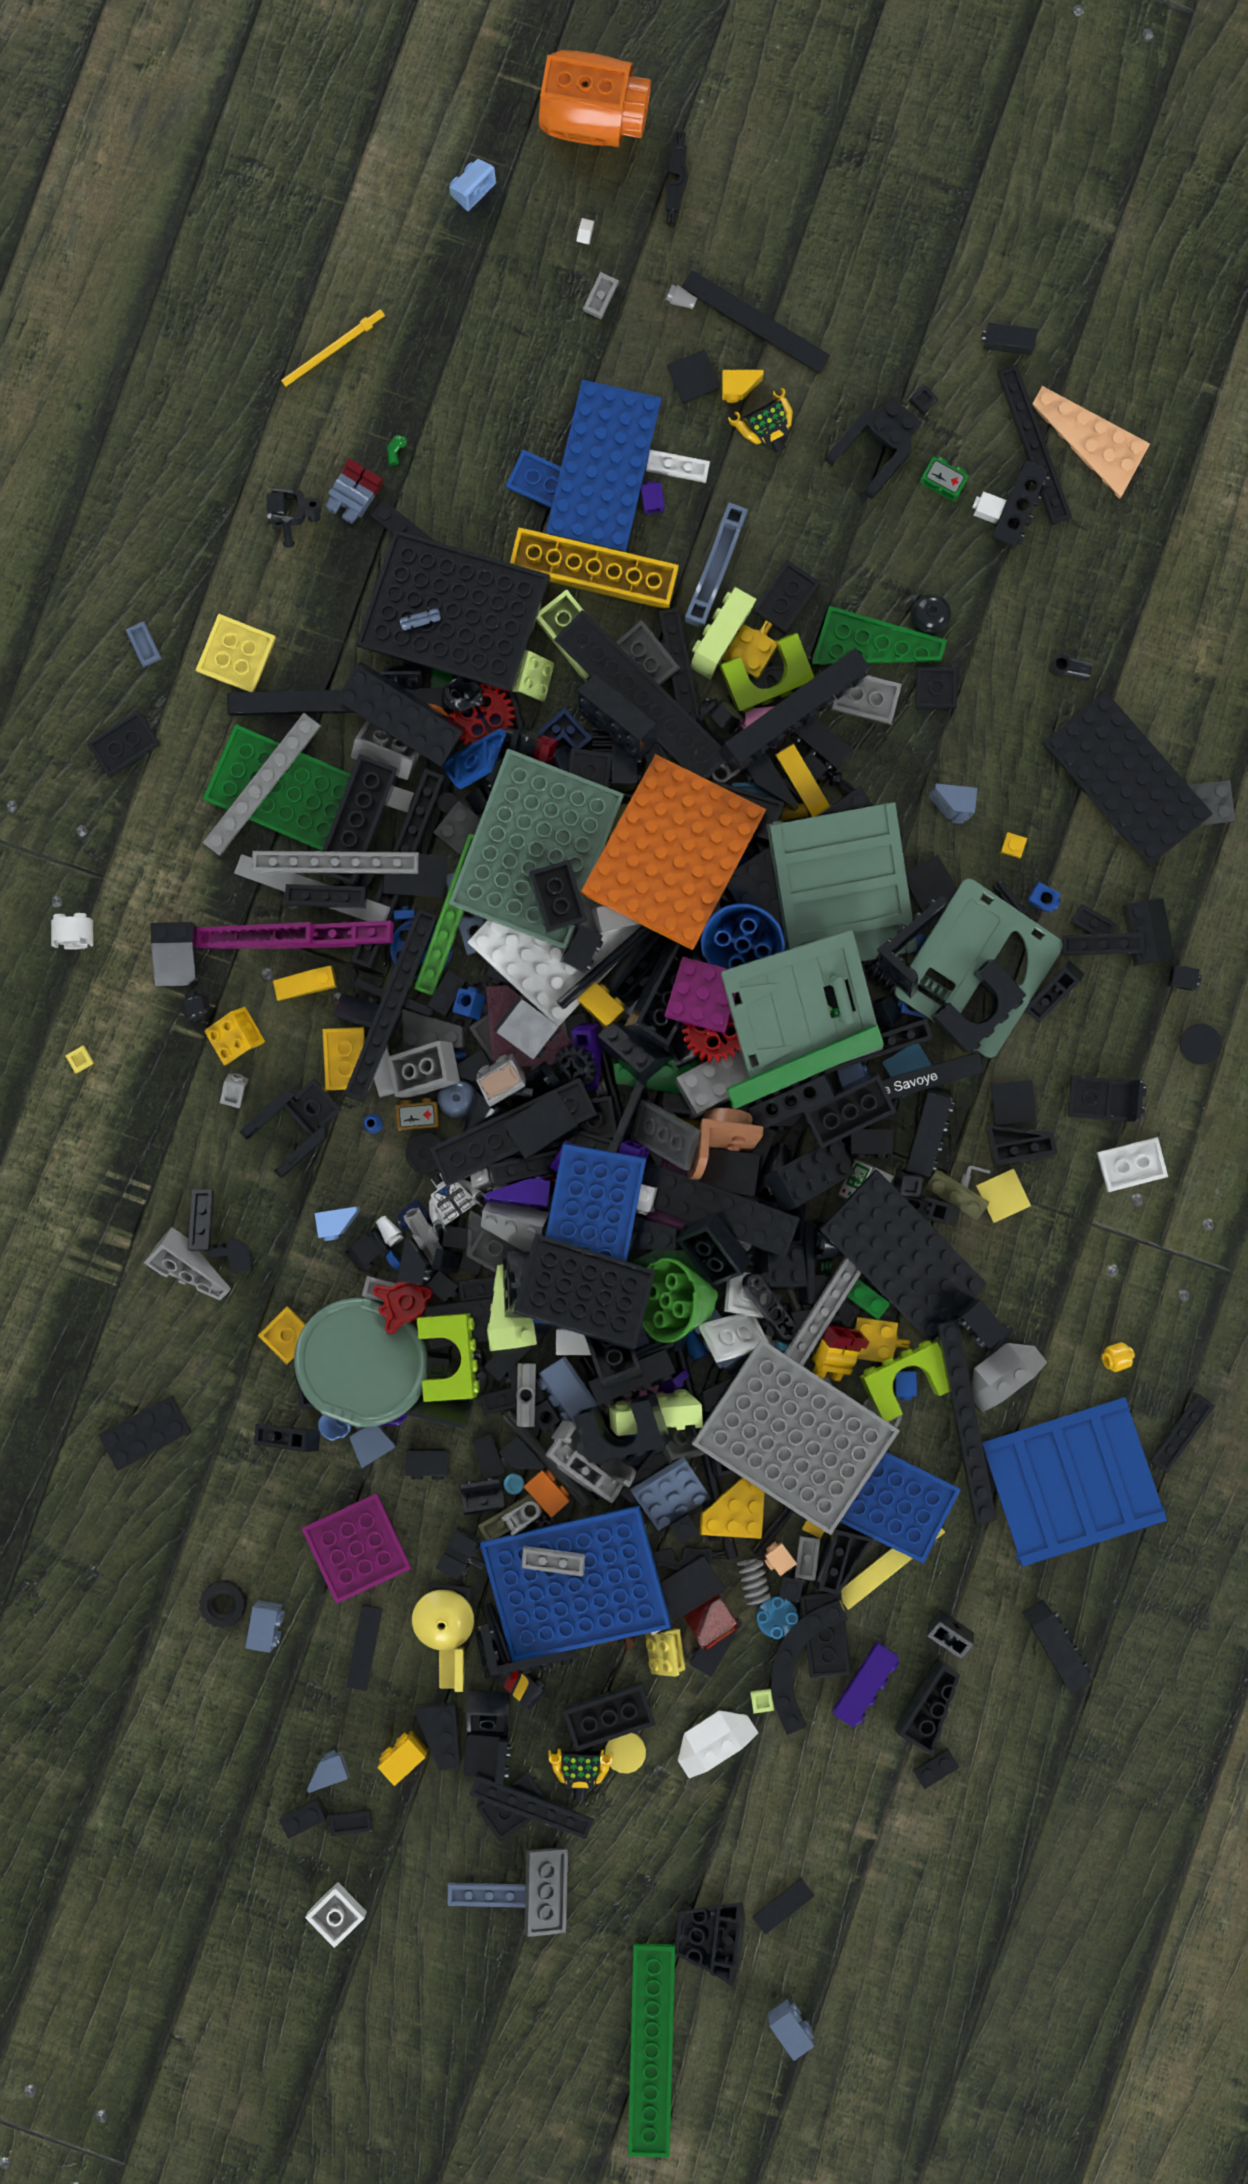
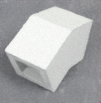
M582 218L577 242L590 245L594 221Z

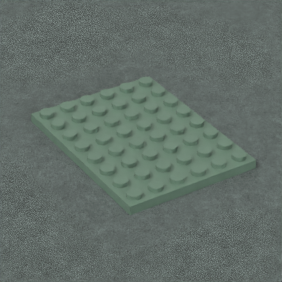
M507 749L448 905L566 949L574 926L545 933L528 872L570 860L583 903L585 896L581 895V890L604 849L624 794Z

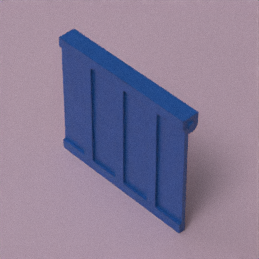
M1126 1397L982 1442L984 1453L1016 1546L1015 1555L1021 1566L1030 1565L1167 1521L1166 1512L1161 1505Z

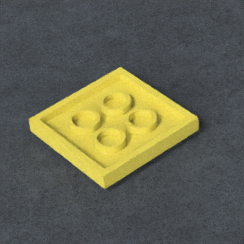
M218 614L197 665L196 672L246 692H255L275 643L276 636Z

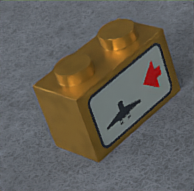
M433 1098L420 1099L421 1103L413 1104L412 1100L400 1101V1105H395L397 1130L440 1127L438 1102H433Z

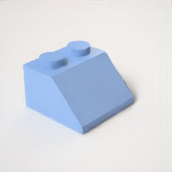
M477 159L474 163L470 162L465 167L464 173L460 177H455L450 183V195L464 209L469 211L496 184L494 167L480 159Z
M360 1206L315 1213L318 1238L324 1237V1241L339 1239L338 1235L345 1233L361 1211Z

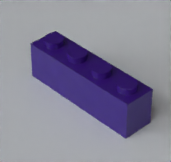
M876 1641L832 1709L833 1715L853 1728L856 1724L860 1725L866 1716L864 1712L867 1707H872L877 1699L875 1695L879 1688L882 1690L887 1684L888 1674L890 1671L894 1672L898 1667L899 1656Z

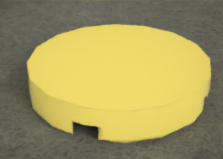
M634 1732L609 1740L605 1746V1755H610L611 1751H613L610 1767L619 1773L636 1771L642 1766L646 1758L644 1741Z

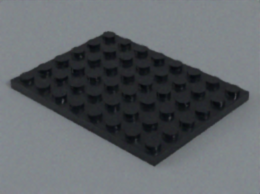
M394 530L356 646L512 693L551 577L543 572ZM432 609L439 610L441 618L439 621H430V623L418 627L411 626V629L407 630L401 628V618L407 616L411 618V615L425 611L429 613V610Z

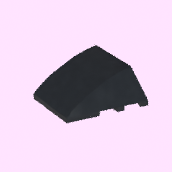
M743 1903L679 1911L675 1954L693 1965L707 1970L712 1976L719 1977L732 1987L742 1954L745 1927Z

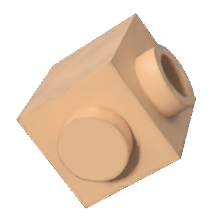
M775 1541L766 1548L767 1552L764 1554L767 1559L764 1561L771 1571L775 1569L780 1576L797 1564L781 1541L779 1543Z

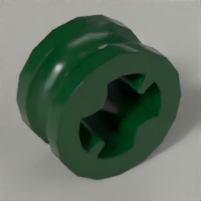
M831 1258L821 1259L820 1275L824 1273L831 1275Z

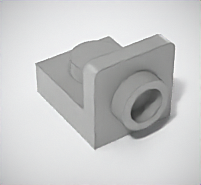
M237 1073L228 1074L224 1081L220 1103L240 1108L248 1078Z

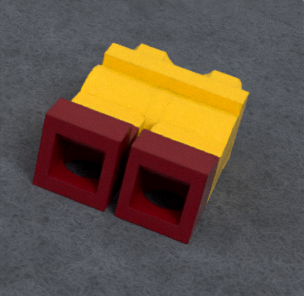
M829 1325L816 1354L812 1357L816 1364L812 1372L822 1379L829 1372L828 1376L832 1380L840 1382L844 1374L851 1375L852 1367L856 1364L858 1354L862 1348L866 1349L870 1342L860 1330L844 1329Z

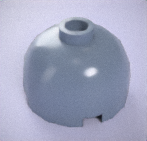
M459 1078L460 1083L440 1088L438 1091L437 1102L439 1108L445 1115L451 1118L462 1119L467 1117L474 1093L476 1092L473 1084L463 1078Z

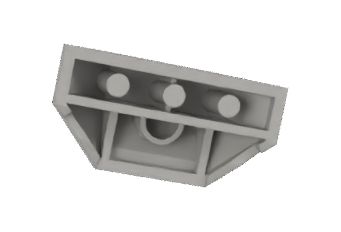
M1014 1343L1004 1344L991 1356L974 1367L971 1382L974 1403L982 1413L1002 1403L1033 1379L1047 1364V1361L1035 1346Z

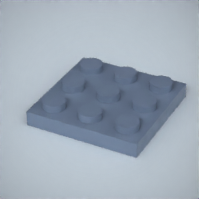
M684 1456L630 1489L658 1531L711 1498Z

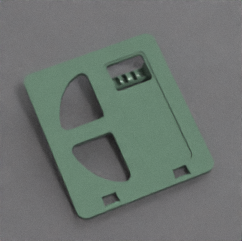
M965 879L956 890L909 967H912L917 972L919 977L918 985L943 1002L951 1003L961 1014L980 983L973 973L987 959L995 960L1013 931L1019 933L1024 942L1027 956L1025 976L1019 987L1026 996L1022 999L1024 1002L1017 1009L1013 1008L1008 1013L1009 1017L1001 1024L998 1023L994 1027L995 1031L988 1038L984 1037L979 1042L981 1045L976 1051L985 1057L992 1058L1001 1049L1061 953L1063 942L973 879ZM983 894L992 899L989 905L980 900ZM1034 928L1043 934L1040 940L1031 934ZM931 967L955 984L953 991L946 989L925 975L928 968ZM897 986L895 988V995L898 999L933 1021L930 1016L940 1007L939 1004L918 990L910 999Z

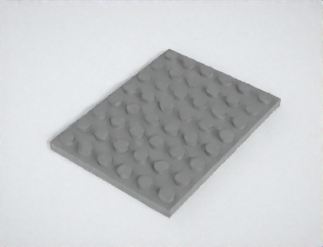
M760 1339L694 1438L692 1445L831 1535L900 1430L766 1341Z

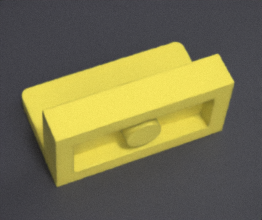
M464 1646L451 1650H439V1688L455 1689V1692H463Z

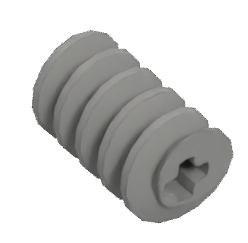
M750 1559L738 1562L737 1565L744 1566L739 1573L746 1575L741 1579V1582H747V1585L742 1587V1589L749 1590V1593L744 1595V1598L751 1599L746 1605L758 1604L768 1600L771 1597L770 1594L764 1593L769 1589L768 1585H764L767 1582V1578L762 1576L766 1572L765 1569L760 1568L764 1565L763 1561Z

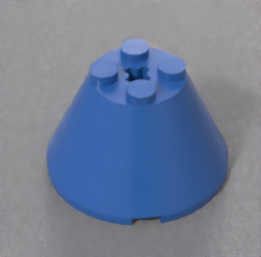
M732 904L718 910L708 920L701 937V949L703 957L706 958L708 964L729 969L785 951V940L780 925L767 911L751 904Z

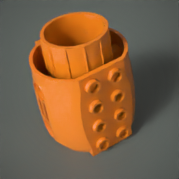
M560 50L547 55L540 94L539 127L549 136L562 140L620 148L623 135L637 138L643 136L648 112L651 80L633 76V62L622 61L605 55L573 50Z

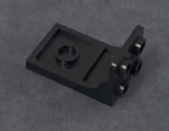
M1072 1075L1070 1078L1067 1117L1140 1122L1141 1118H1144L1145 1106L1142 1105L1143 1097H1146L1147 1086L1144 1085V1080H1120Z

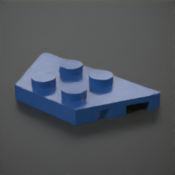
M500 728L449 757L442 768L445 769L447 776L452 779L451 781L457 788L461 790L493 771L506 736L504 730Z

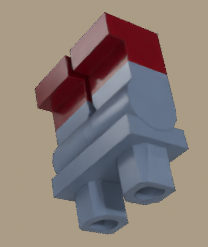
M348 458L342 473L328 493L330 498L326 505L327 510L336 514L340 506L346 508L342 518L352 524L358 516L362 518L364 512L383 486V479L368 469L365 470L363 466Z

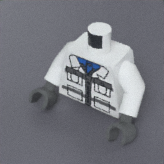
M441 1173L431 1179L437 1191L431 1194V1199L429 1200V1216L433 1224V1231L437 1236H439V1229L443 1228L446 1233L448 1230L445 1225L475 1204L483 1207L481 1200L485 1198V1194L479 1188L472 1187L471 1182L463 1179L447 1187Z

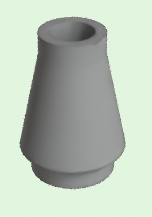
M672 284L665 300L669 301V304L693 309L697 297L691 295L678 284L677 286Z

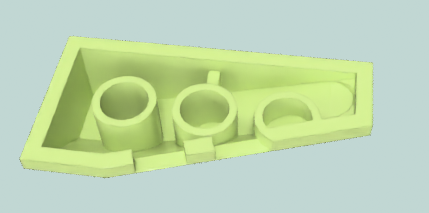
M503 1264L497 1265L493 1288L494 1296L490 1307V1322L487 1326L490 1351L536 1345L533 1319L505 1317Z

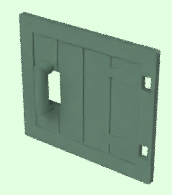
M852 930L721 971L748 1078L868 1027L877 1025ZM846 979H847V981H848V985H849V989H850V993H851V997H852V1001H853V1004H854L855 1011H852V1007H851V1003H850V999H849V995H848V991H847V987H846V983H845V980H846ZM828 985L834 988L840 1016L831 1018L823 988ZM736 992L739 993L741 1001L737 1005H735L732 993ZM883 1046L875 1048L852 1059L882 1050ZM755 1054L757 1065L752 1067L749 1055Z

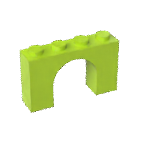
M793 633L775 641L784 663V672L781 680L771 688L761 689L750 681L741 657H736L719 664L735 708L738 711L747 713L752 711L756 704L766 705L774 701L773 697L778 695L781 698L792 694V689L801 688L814 678L798 633Z
M470 1313L417 1318L418 1339H449L457 1345L461 1354L460 1367L452 1377L422 1381L423 1401L472 1399L477 1397L479 1381L475 1378V1372L478 1371L477 1360H474L473 1351H476V1341L472 1339L474 1319L470 1317Z
M925 1340L918 1344V1348L904 1350L900 1353V1357L896 1359L893 1357L888 1358L882 1362L883 1365L877 1368L873 1366L863 1371L864 1374L859 1377L876 1415L888 1422L903 1414L893 1393V1381L896 1374L907 1366H917L925 1373L934 1395L941 1396L949 1392L942 1352L938 1342L933 1341L931 1343L930 1340Z

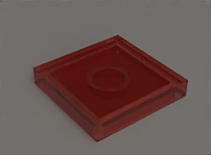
M719 1594L683 1616L704 1651L739 1628Z

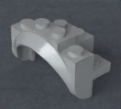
M564 1420L561 1422L551 1437L555 1441L545 1456L556 1463L558 1469L585 1489L594 1491L607 1502L613 1503L623 1486L630 1487L635 1478L636 1469L627 1466L621 1459L616 1460V1458H611L602 1464H597V1462L589 1463L576 1423Z

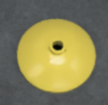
M435 1590L427 1593L417 1602L412 1614V1626L418 1639L426 1646L436 1650H451L462 1645L471 1635L474 1626V1614L468 1601L460 1594L451 1590ZM444 1623L445 1627L441 1628L438 1624Z

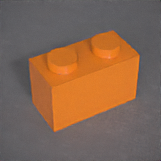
M542 1469L525 1483L524 1488L552 1518L570 1501L568 1497L570 1493L563 1485L559 1487L554 1481L557 1478L549 1469L547 1471Z

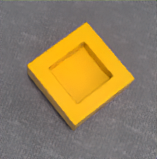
M1007 832L1000 853L1020 859L1027 838Z

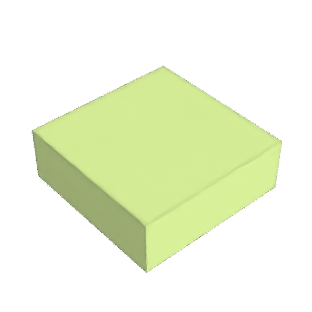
M771 1689L750 1692L753 1713L774 1711Z

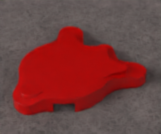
M398 1282L391 1287L376 1285L373 1288V1294L385 1302L383 1306L379 1307L378 1312L386 1318L385 1331L388 1334L396 1333L401 1325L413 1322L422 1316L428 1301L432 1298L430 1288L407 1282Z

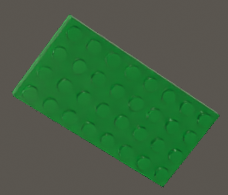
M235 724L203 800L228 810L280 743ZM300 753L249 820L322 851L351 774L304 753Z

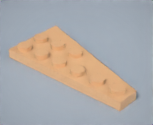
M1042 386L1032 407L1048 424L1050 423L1054 427L1058 435L1071 445L1075 453L1102 478V481L1120 499L1150 443Z

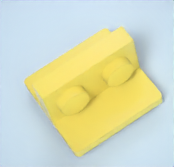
M674 1628L656 1633L655 1635L646 1633V1647L648 1649L651 1674L679 1676V1672L685 1670L680 1629Z

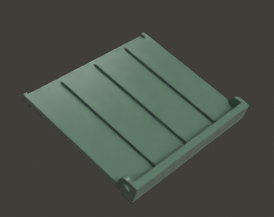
M895 802L795 821H774L772 824H767L786 950L852 930L861 962L876 959V956L879 954L877 949L890 938H895L901 927L904 925L908 926L913 922ZM916 938L910 941L897 954L916 952Z

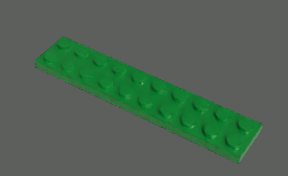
M634 1943L628 2157L670 2158L675 1945Z

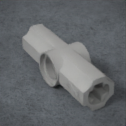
M412 1208L404 1215V1219L413 1232L412 1235L421 1251H424L432 1265L436 1248L443 1249V1247L440 1245L438 1236L433 1231L431 1224L429 1225L420 1208Z
M518 1363L516 1396L517 1426L520 1427L535 1426L536 1363ZM524 1389L530 1390L532 1398L529 1400L522 1399L521 1391Z

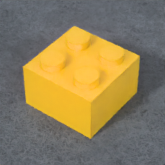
M413 1731L409 1734L404 1732L396 1740L397 1742L394 1747L391 1748L389 1746L382 1752L379 1758L380 1763L377 1768L394 1786L426 1758L428 1748Z

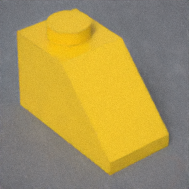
M723 370L722 400H726L728 403H737L739 400H743L763 380L764 370Z

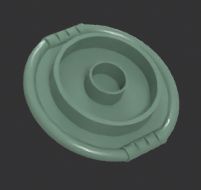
M366 1297L340 1300L318 1311L302 1329L294 1353L297 1381L309 1402L321 1414L358 1428L383 1425L405 1414L417 1402L423 1392L422 1381L427 1379L428 1363L425 1342L423 1339H418V1329L413 1322L401 1325L394 1334H388L385 1331L386 1318L378 1312L379 1307L384 1304Z

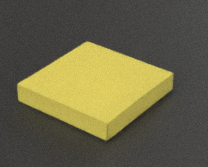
M1014 1168L976 1185L980 1196L989 1201L986 1209L993 1223L1031 1206Z

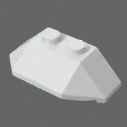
M719 1710L684 1733L678 1762L688 1778L700 1775L743 1749L758 1734V1731L748 1715Z

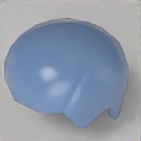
M322 1415L318 1421L319 1431L325 1438L331 1441L337 1438H344L352 1429V1425Z

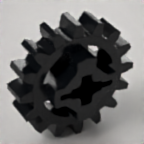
M578 1043L574 1046L568 1044L566 1047L561 1048L554 1057L557 1061L553 1064L558 1067L555 1073H560L562 1075L560 1080H567L566 1084L581 1078L584 1086L589 1085L597 1076L595 1071L598 1069V1066L594 1065L597 1059L591 1058L593 1052L589 1051L587 1053L585 1051L586 1046L580 1049Z

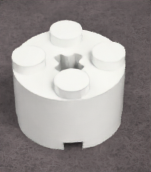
M75 913L74 917H66L65 914L53 915L51 920V946L58 948V944L64 945V949H85L87 944L92 947L93 920L86 917L85 913Z

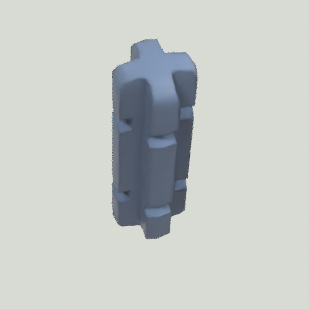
M432 609L429 610V613L425 611L411 615V618H408V616L401 618V628L407 630L411 629V626L418 627L428 624L430 621H439L441 619L439 610Z

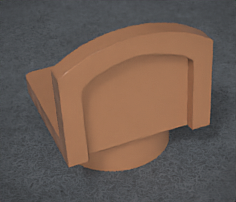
M718 1108L704 1112L700 1125L701 1134L690 1170H687V1177L694 1180L701 1178L707 1165L709 1148L751 1153L763 1136V1127L752 1125V1116L741 1110Z

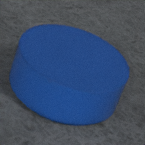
M390 1250L385 1257L395 1270H399L401 1258L394 1250Z

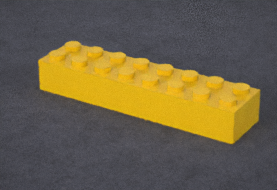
M519 527L510 561L512 564L549 574L551 577L549 582L662 609H669L679 568V565Z

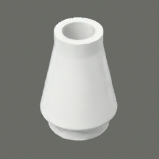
M386 1215L376 1221L385 1244L393 1247L403 1240V1232Z

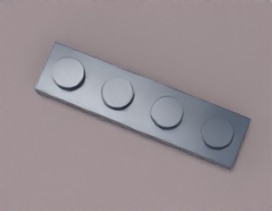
M448 1883V1906L525 1907L526 1884Z

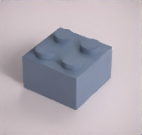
M260 1600L256 1602L252 1607L246 1649L270 1653L274 1647H277L281 1639V1631H278L281 1623H283L285 1611L282 1610L283 1604Z
M787 1999L767 2013L770 2028L793 2061L814 2047L813 2039L815 2037L812 2033L813 2029L807 2020L803 2022L800 2016L801 2012L795 2003L791 2004Z

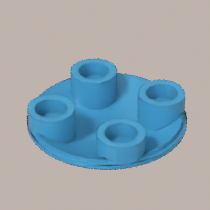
M779 1596L771 1597L763 1602L757 1612L759 1628L764 1634L774 1639L784 1638L798 1622V1612L794 1604L787 1599L779 1598Z

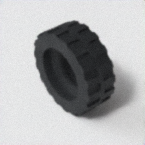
M230 1580L213 1582L203 1591L199 1600L201 1616L205 1618L208 1624L210 1623L214 1627L224 1628L232 1626L243 1616L246 1610V1595L237 1583L230 1582ZM224 1593L232 1598L233 1607L230 1612L220 1614L215 1611L213 1600L218 1594Z

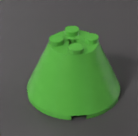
M662 1258L647 1267L656 1271L642 1321V1327L651 1338L663 1343L675 1342L683 1338L705 1320L711 1318L718 1293L706 1280L675 1259Z

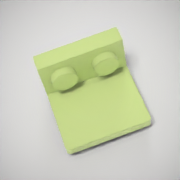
M526 650L513 692H521L540 702H545L554 662Z

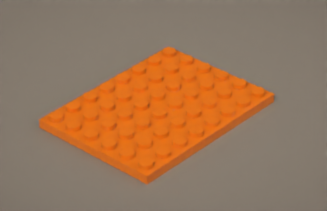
M655 754L583 886L581 895L693 950L760 824L766 809Z

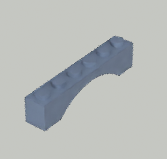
M730 502L728 503L708 561L686 613V623L704 629L747 517L748 509Z

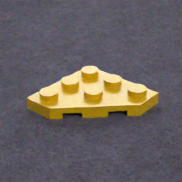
M740 1477L730 1489L728 1488L709 1508H706L701 1513L700 1535L762 1539L765 1492L743 1477Z

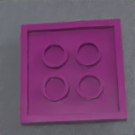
M682 957L664 1015L665 1018L726 1034L731 1011L721 971L727 968ZM738 992L732 993L734 1003L736 1001Z

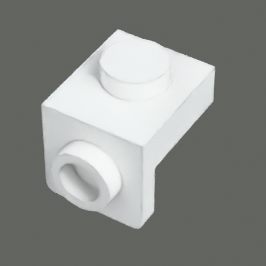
M641 1184L636 1213L648 1215V1212L655 1211L653 1204L657 1188Z

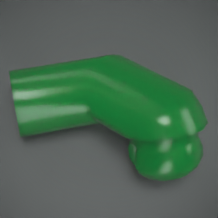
M396 435L388 444L389 465L399 464L397 451L400 447L403 448L407 444V439L404 436Z

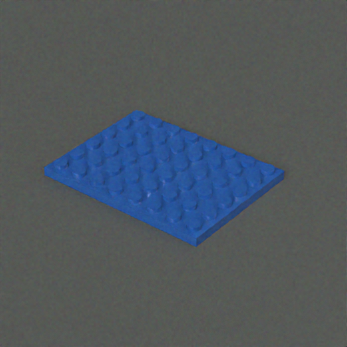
M640 1506L520 1532L513 1536L507 1535L485 1540L480 1543L512 1663L665 1630L672 1626ZM529 1546L586 1554L584 1575L575 1576L521 1568L523 1547Z

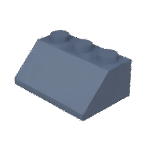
M935 784L930 790L928 797L946 819H951L952 823L964 824V821H968L975 813L977 788Z
M566 1357L553 1362L536 1374L538 1386L546 1391L550 1404L561 1413L559 1416L562 1421L575 1423L574 1416L580 1409L598 1406Z

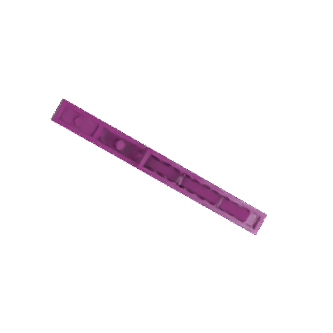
M372 921L329 924L305 922L197 927L195 948L356 947L357 944L393 943L394 922Z

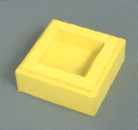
M84 1045L65 1055L76 1074L94 1064Z

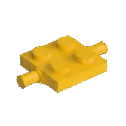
M765 621L759 631L743 624L725 653L723 661L726 662L733 658L741 657L747 675L759 680L778 648L776 642L767 636L768 631L773 625Z
M856 1317L854 1330H860L870 1342L866 1349H861L857 1359L883 1362L894 1356L897 1347L909 1349L910 1340L898 1339V1322Z

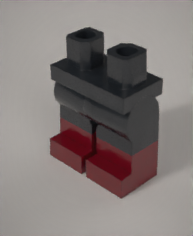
M508 727L504 730L506 732L504 740L510 742V747L506 745L501 746L498 754L499 758L504 759L507 749L552 766V758L554 757L558 740L527 730L524 727H520L517 730Z

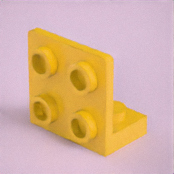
M246 1007L231 1011L204 1031L224 1065L231 1063L246 1051L265 1043Z

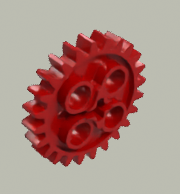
M481 684L483 699H491L489 707L479 705L482 713L486 714L485 719L492 729L491 733L500 728L505 730L508 727H514L515 725L510 720L516 719V717L510 714V712L515 709L511 706L508 707L512 702L511 699L504 700L507 695L505 692L499 695L500 689L496 688L493 691L491 686H488L486 689L484 684ZM475 707L471 708L473 709V715L468 718L463 716L462 711H454L453 714L448 715L449 718L454 719L455 722L466 728L459 740L461 741L465 738V746L470 742L473 744L491 734L487 731L482 720L478 719L479 714ZM500 716V724L492 725V717ZM476 726L483 727L481 735L473 734V729Z
M732 1015L730 1017L727 1029H735ZM683 1023L685 1027H688L682 1030L683 1034L688 1035L683 1039L685 1042H690L687 1045L689 1050L695 1048L693 1050L694 1056L700 1053V1060H704L707 1056L709 1063L712 1062L713 1058H716L717 1063H720V1059L723 1057L728 1062V1055L736 1058L735 1051L741 1052L737 1033L732 1036L721 1033L727 1041V1044H724L716 1031L709 1029L699 1031L696 1029L697 1026ZM711 1040L719 1041L718 1045L714 1048L709 1047L708 1043Z

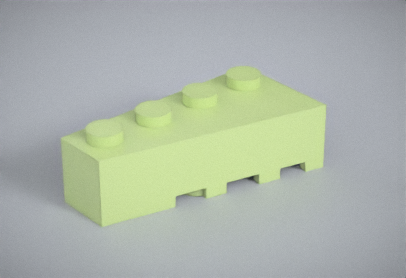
M736 587L732 593L727 592L722 601L724 606L722 609L718 608L712 617L714 619L713 624L706 626L702 634L705 637L702 641L698 640L692 650L695 654L690 665L691 669L711 680L717 664L721 663L728 650L727 647H730L738 633L737 631H740L756 602L755 598Z
M678 1389L673 1393L656 1394L667 1427H676L677 1430L685 1429V1425H695V1428L703 1427L702 1404L687 1390ZM618 1401L616 1404L609 1405L610 1429L617 1436L637 1434V1424L630 1406L632 1401Z

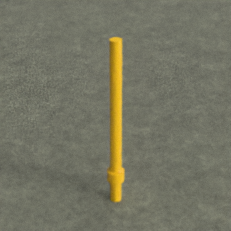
M378 310L368 318H363L359 321V325L283 378L281 381L284 386L287 387L363 331L367 332L373 328L372 325L385 316L382 310Z

